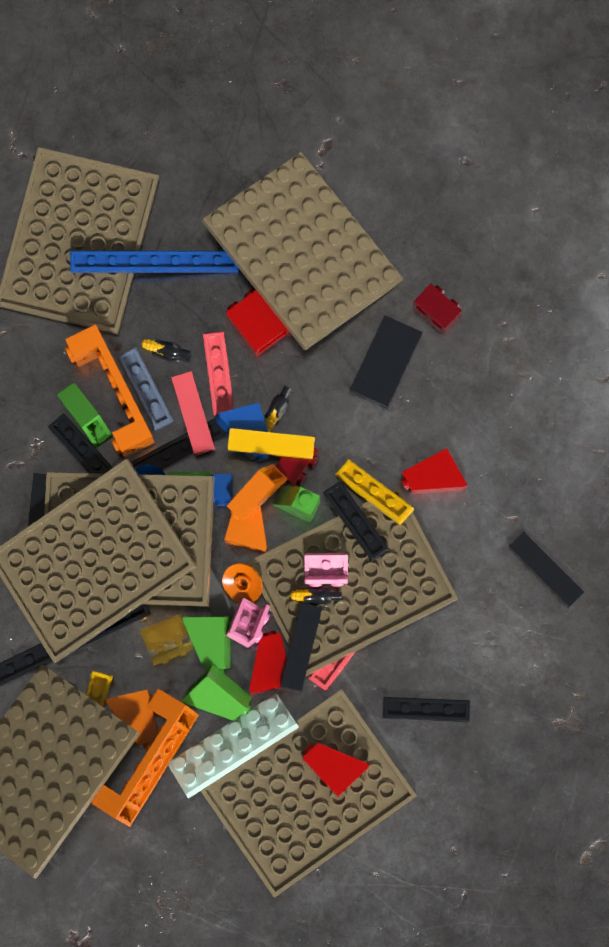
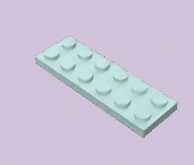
M277 693L250 709L243 717L239 716L234 721H231L172 759L168 766L186 796L190 798L299 727Z

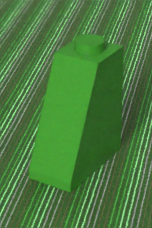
M75 383L57 394L95 448L113 436L98 412Z
M282 485L273 505L311 523L320 505V496L299 486Z
M230 616L183 617L184 626L203 668L208 669L213 664L223 673L224 669L231 668V638L226 636L230 626Z
M212 664L187 688L181 701L190 706L234 721L240 715L243 717L249 711V703L252 696Z

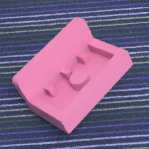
M305 553V584H309L312 587H319L322 584H331V586L339 587L348 583V553Z
M242 598L239 601L226 636L247 648L254 642L258 643L263 635L261 629L270 617V614H268L270 606L266 604L261 608Z

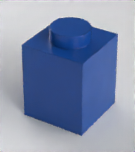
M211 474V476L215 477L213 503H216V506H227L233 499V474Z

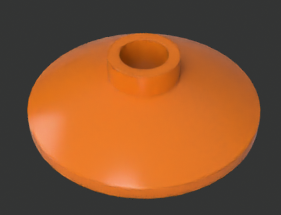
M236 563L224 572L222 578L223 589L231 600L239 604V601L245 598L253 603L260 597L263 589L262 579L253 567L244 563Z

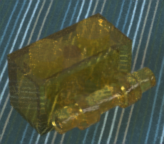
M180 614L140 631L148 652L158 651L159 655L151 658L154 666L160 663H168L169 659L180 655L182 657L187 655L186 652L194 649L191 641L182 644L181 640L189 637ZM173 643L176 644V648L164 651V647Z

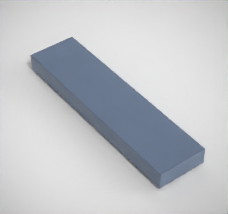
M134 347L118 355L117 358L154 430L156 431L174 422L137 348Z

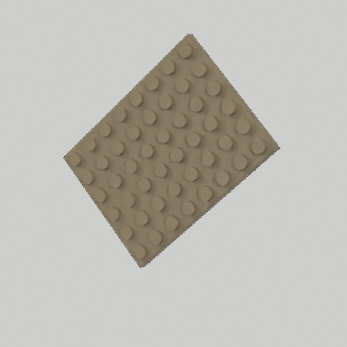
M38 147L0 285V307L87 328L96 324L99 331L118 335L134 273H70V251H140L159 175Z
M301 152L202 219V223L304 351L403 281V277Z
M129 459L119 463L0 546V577L54 663L69 655L197 567Z
M47 472L44 515L104 474ZM139 475L197 566L143 604L209 607L215 477Z
M399 486L391 490L407 502ZM370 502L359 506L389 548L387 553L374 562L369 560L339 516L247 562V565L253 567L262 579V595L270 606V610L289 648L301 603L322 608L306 676L458 600L413 512L399 525ZM305 553H348V583L339 587L331 586V584L312 587L309 584H305ZM329 588L331 592H342V601L331 600V603L327 605L293 600L290 594L292 591L300 589Z
M41 665L0 721V853L35 879H37L140 735L138 731L45 665Z
M342 689L295 721L299 728L201 790L207 802L274 898L417 797ZM311 743L313 746L319 743L366 762L370 767L341 795L336 797L302 760L305 755L302 752Z

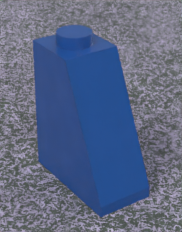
M259 403L221 412L215 418L218 425L228 436L230 428L268 432ZM243 452L250 461L257 459L260 462L270 458V455Z

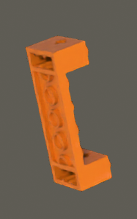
M96 324L65 339L67 346L64 348L72 363L76 362L78 367L98 358L103 370H109L106 373L113 389L118 388L115 392L122 407L127 406L128 408L125 412L130 424L112 432L114 439L111 442L118 456L122 454L124 459L154 445L153 437Z
M157 689L156 693L150 696L147 708L166 720L165 724H162L158 729V735L154 742L148 745L146 755L135 766L134 774L124 784L121 795L103 785L91 802L94 806L129 827L199 716L188 706L160 689Z

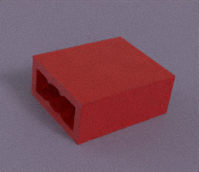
M252 289L244 295L243 300L239 303L235 301L227 307V319L256 356L289 333L288 329L257 290Z

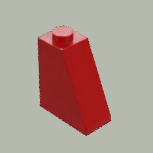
M447 448L403 471L401 474L402 479H400L404 489H409L411 494L462 491L467 488V483Z
M269 631L263 633L264 637H261L259 640L250 684L251 695L283 688L280 685L287 657L281 633L276 634V631Z
M311 743L302 752L305 755L302 758L305 764L336 797L341 795L370 767L366 762L319 743L315 746Z

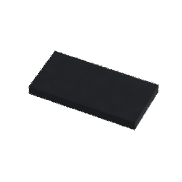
M384 315L352 383L350 392L388 408L423 332Z

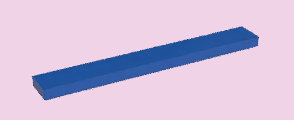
M70 251V273H238L237 265L225 251Z

